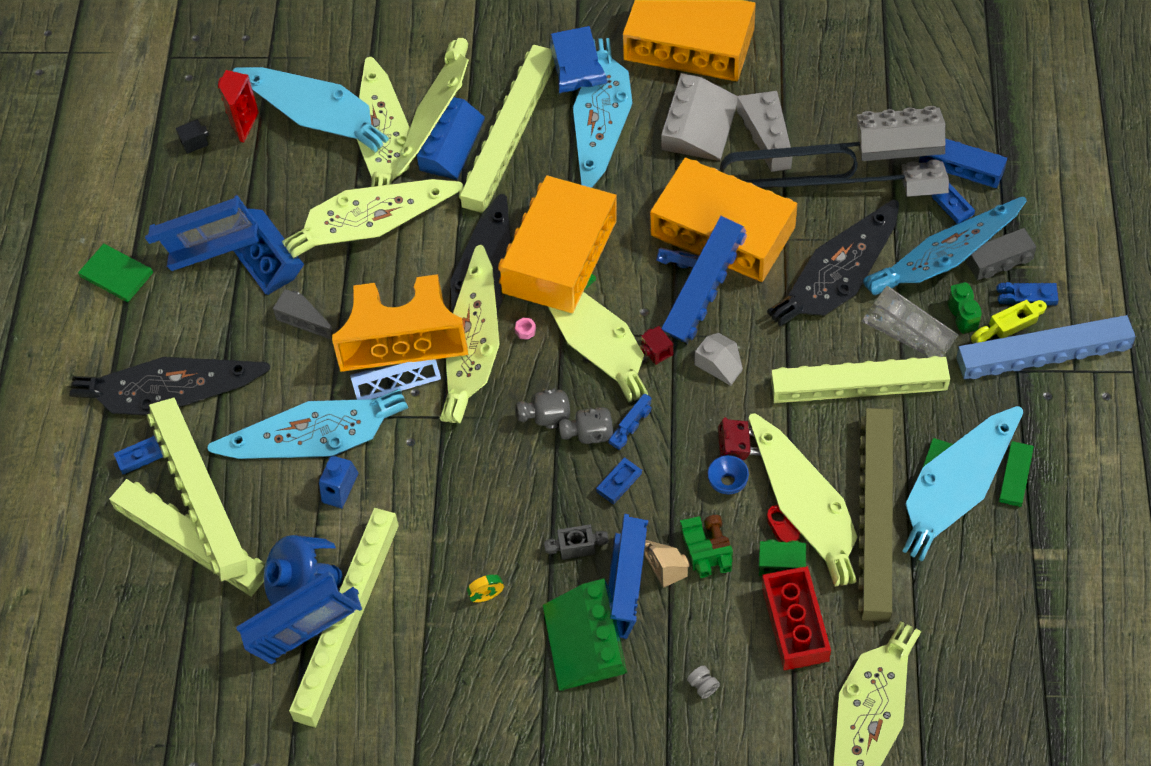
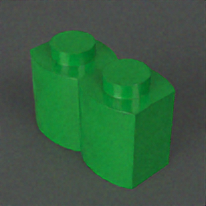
M966 282L952 285L948 306L951 313L956 316L958 329L963 334L977 331L982 313L979 304L974 300L971 286Z

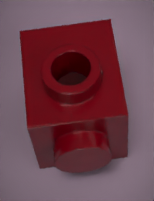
M660 326L648 329L641 335L640 349L646 357H650L655 365L673 356V343Z

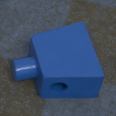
M336 456L329 458L319 480L322 503L343 509L359 474L351 461Z

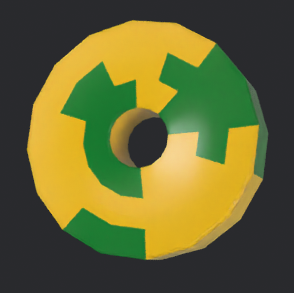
M486 575L473 581L468 586L467 593L472 602H483L500 594L504 589V584L500 576Z

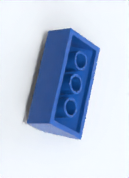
M453 97L417 155L419 171L457 180L485 117L464 99Z
M248 209L258 223L257 238L259 240L256 243L233 251L264 293L270 294L293 281L304 264L298 256L295 258L291 256V253L288 252L282 243L284 237L263 210ZM241 215L233 227L246 223Z

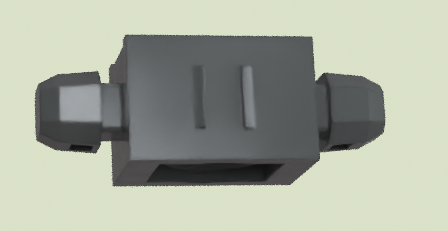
M590 524L557 530L558 539H548L544 542L546 553L551 554L560 551L562 560L595 555V545L602 546L607 544L608 535L606 531H596V533L592 534ZM575 540L581 541L579 544L571 543Z

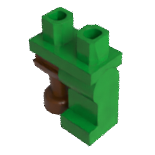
M711 515L704 519L705 528L711 531L712 538L707 540L700 516L680 520V532L692 570H696L700 578L709 577L711 575L710 567L718 565L720 573L731 572L733 550L728 537L723 536L720 530L723 525L721 516Z

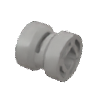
M705 665L695 669L687 678L689 684L697 688V693L702 699L712 695L720 686L719 681L715 677L710 676V671Z

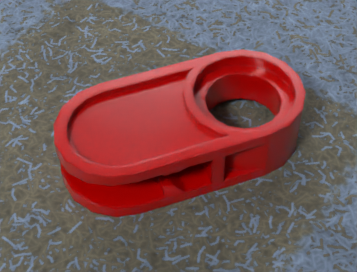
M774 505L770 507L767 513V522L778 542L799 541V531L784 514V519L781 521L772 519L771 516L774 513L783 514L779 506Z

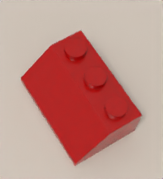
M226 70L224 75L219 78L218 88L220 89L229 122L240 142L244 143L259 111L249 76Z

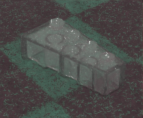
M889 286L884 288L861 321L928 357H943L958 336L957 333Z

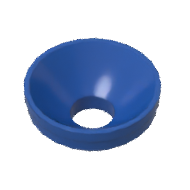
M728 455L719 457L710 464L708 480L717 492L727 495L735 494L741 491L747 484L749 471L747 465L741 459ZM725 476H731L735 481L732 485H725L721 480Z

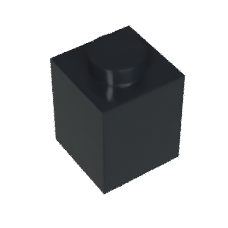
M198 119L176 127L179 140L186 154L209 145L206 138L209 136L205 125L201 126Z

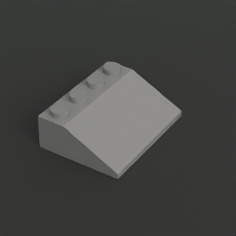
M681 73L661 135L662 150L721 161L737 107V96L701 77Z

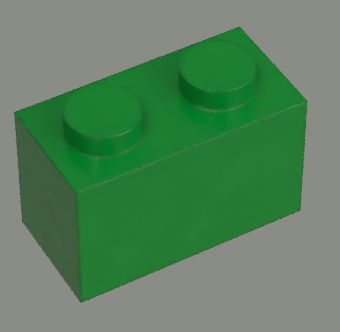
M776 540L760 541L759 576L806 567V543L794 540L789 542H777Z

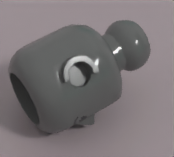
M555 388L550 390L543 389V391L533 394L531 403L525 401L517 402L515 412L518 421L525 422L529 418H533L537 425L546 426V428H557L560 420L569 419L570 404L565 391L556 390Z
M605 407L579 410L575 415L576 420L562 419L559 421L560 435L565 440L570 439L572 436H578L581 443L591 444L609 441L613 435L611 413Z

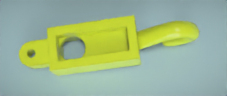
M1025 300L991 316L989 322L991 327L984 326L978 329L971 336V342H985L995 334L1000 339L1006 338L1037 323L1039 315L1043 314L1047 308L1046 303L1038 300L1030 304L1028 300ZM1023 312L1027 317L1020 319L1017 315Z

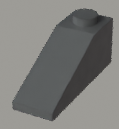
M284 289L273 307L276 320L332 340L333 331L331 325L301 293Z

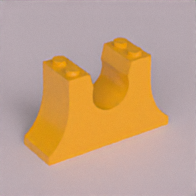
M438 274L417 277L414 284V298L409 303L400 307H386L382 305L375 283L353 285L354 302L351 315L345 325L332 335L340 372L469 355L463 320L445 307Z

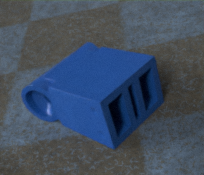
M590 26L551 34L550 48L559 77V94L574 91L580 87H594L607 84L606 74L598 62Z

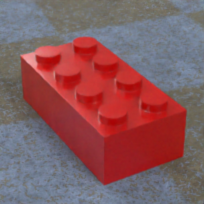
M808 566L762 575V590L783 670L830 662L831 648Z

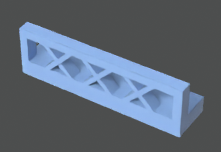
M436 359L380 366L350 375L357 400L373 399L397 389L405 390L441 379ZM432 364L435 375L427 378L422 376L420 372L423 367ZM409 371L415 374L410 383H404L399 380L403 372ZM388 377L394 380L391 388L383 389L378 386L382 378ZM368 383L373 386L370 394L360 396L358 385Z

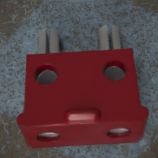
M726 417L722 419L718 426L720 457L729 455L746 460L749 455L761 456L759 448L750 447L749 435L754 436L752 428L748 426V421L730 420Z

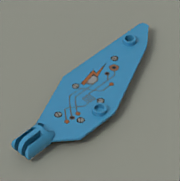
M1019 197L1003 205H998L994 209L929 236L891 268H884L866 276L863 279L865 287L873 295H877L894 288L899 283H920L942 272L951 270L1013 220L1026 203V198Z

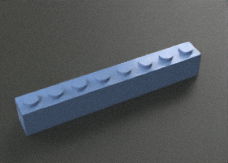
M1125 315L959 346L956 359L963 379H978L985 375H999L1006 371H1020L1028 367H1041L1049 363H1063L1066 360L1084 359L1092 355L1101 356L1108 352H1123L1132 348L1136 336L1128 316Z

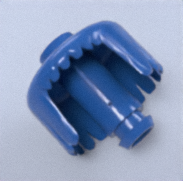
M298 535L285 536L276 542L268 554L264 568V589L270 604L277 603L327 571L333 574L337 588H339L343 581L342 571L335 565L317 563V560L314 558L316 557L314 549L336 548L335 544L324 538Z

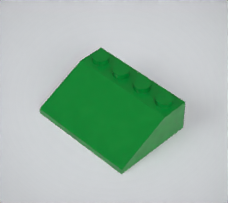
M605 579L581 584L543 604L559 691L627 674L616 619H610L612 597Z

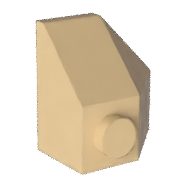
M645 540L644 556L663 588L688 577L689 562L684 554L681 555L677 548Z

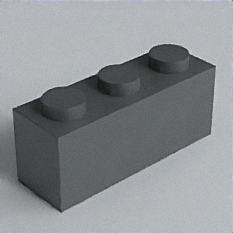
M1025 228L984 243L966 258L965 262L977 280L990 278L995 273L1003 270L1008 271L1016 265L1030 262L1034 259L1036 245Z

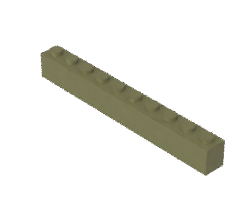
M866 408L865 416H861L860 430H864V436L860 437V449H864V455H860V468L864 469V475H860L859 487L864 488V495H860L859 508H863V515H859V528H863V535H859V549H863V556H859L858 569L863 570L862 577L859 576L858 590H862V598H858V612H862V620L890 622L892 615L893 409Z

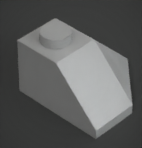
M720 333L707 336L695 351V366L730 386L743 371L737 343Z

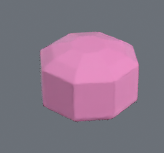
M522 318L516 322L515 333L520 339L528 340L535 336L536 324L532 319Z

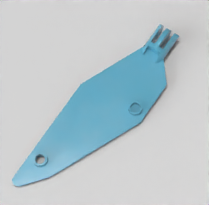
M1016 406L990 416L922 468L905 503L913 529L902 552L906 553L913 540L916 539L910 556L915 557L922 543H925L918 560L923 561L933 539L985 498L1023 415L1021 407Z

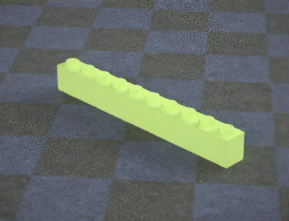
M533 45L530 52L526 53L523 66L519 67L518 77L516 81L512 82L509 95H506L504 98L503 108L498 111L496 122L490 127L489 137L487 141L484 140L481 153L475 158L474 168L472 171H469L466 184L460 189L459 199H461L462 208L483 213L489 206L554 69L555 63L551 49Z
M175 398L150 404V414H147L150 427L154 426L155 439L162 444L160 446L162 455L169 460L167 461L168 469L171 474L174 473L176 476L174 481L177 490H182L184 506H189V517L191 522H195L197 525L195 529L198 539H203L204 541L203 549L206 557L210 556L212 559L210 565L213 573H218L221 581L247 574V559Z
M374 508L339 591L344 593L352 587L356 588L359 592L358 598L362 610H355L354 613L322 631L289 710L295 722L315 728L317 726L399 525L395 513Z

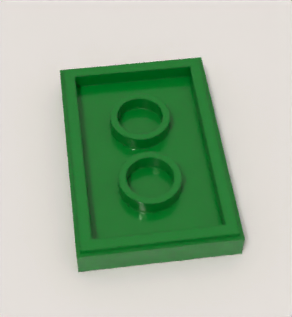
M103 243L78 274L90 283L129 302L150 278L153 270Z

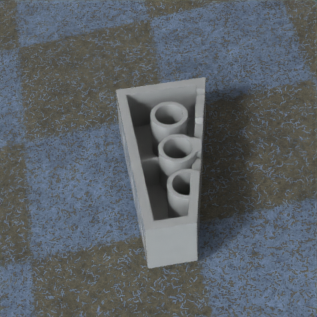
M777 91L737 96V112L744 120V125L749 129L753 141L760 150L791 148ZM792 157L764 159L771 172L791 169Z

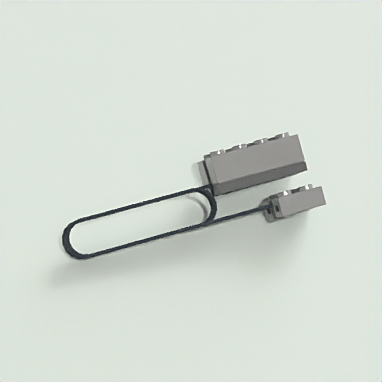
M927 106L924 109L905 108L903 111L888 109L879 113L866 111L862 114H857L858 142L734 152L723 158L720 164V172L724 173L727 165L736 161L846 153L853 158L854 162L851 169L843 174L742 181L752 183L759 188L902 179L907 197L949 193V178L943 161L930 160L926 163L913 161L902 164V175L849 179L856 172L858 163L855 153L848 147L858 146L862 161L945 154V121L940 108L935 106Z

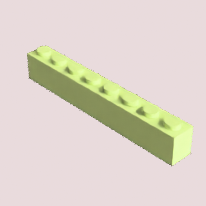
M938 356L922 359L909 358L907 360L889 359L881 362L866 361L855 364L843 363L841 365L823 364L815 367L800 366L788 369L781 367L771 372L774 403L948 390L950 382L946 357Z
M127 479L109 498L115 510L212 571L210 565L212 559L210 556L206 557L203 549L204 541L203 539H198L195 529L197 525L195 522H191L188 514L184 516L173 504H165L157 494L153 492L150 494L145 491V488L140 483H132ZM242 549L247 559V574L226 581L252 597L264 582L265 564L258 558L252 559Z

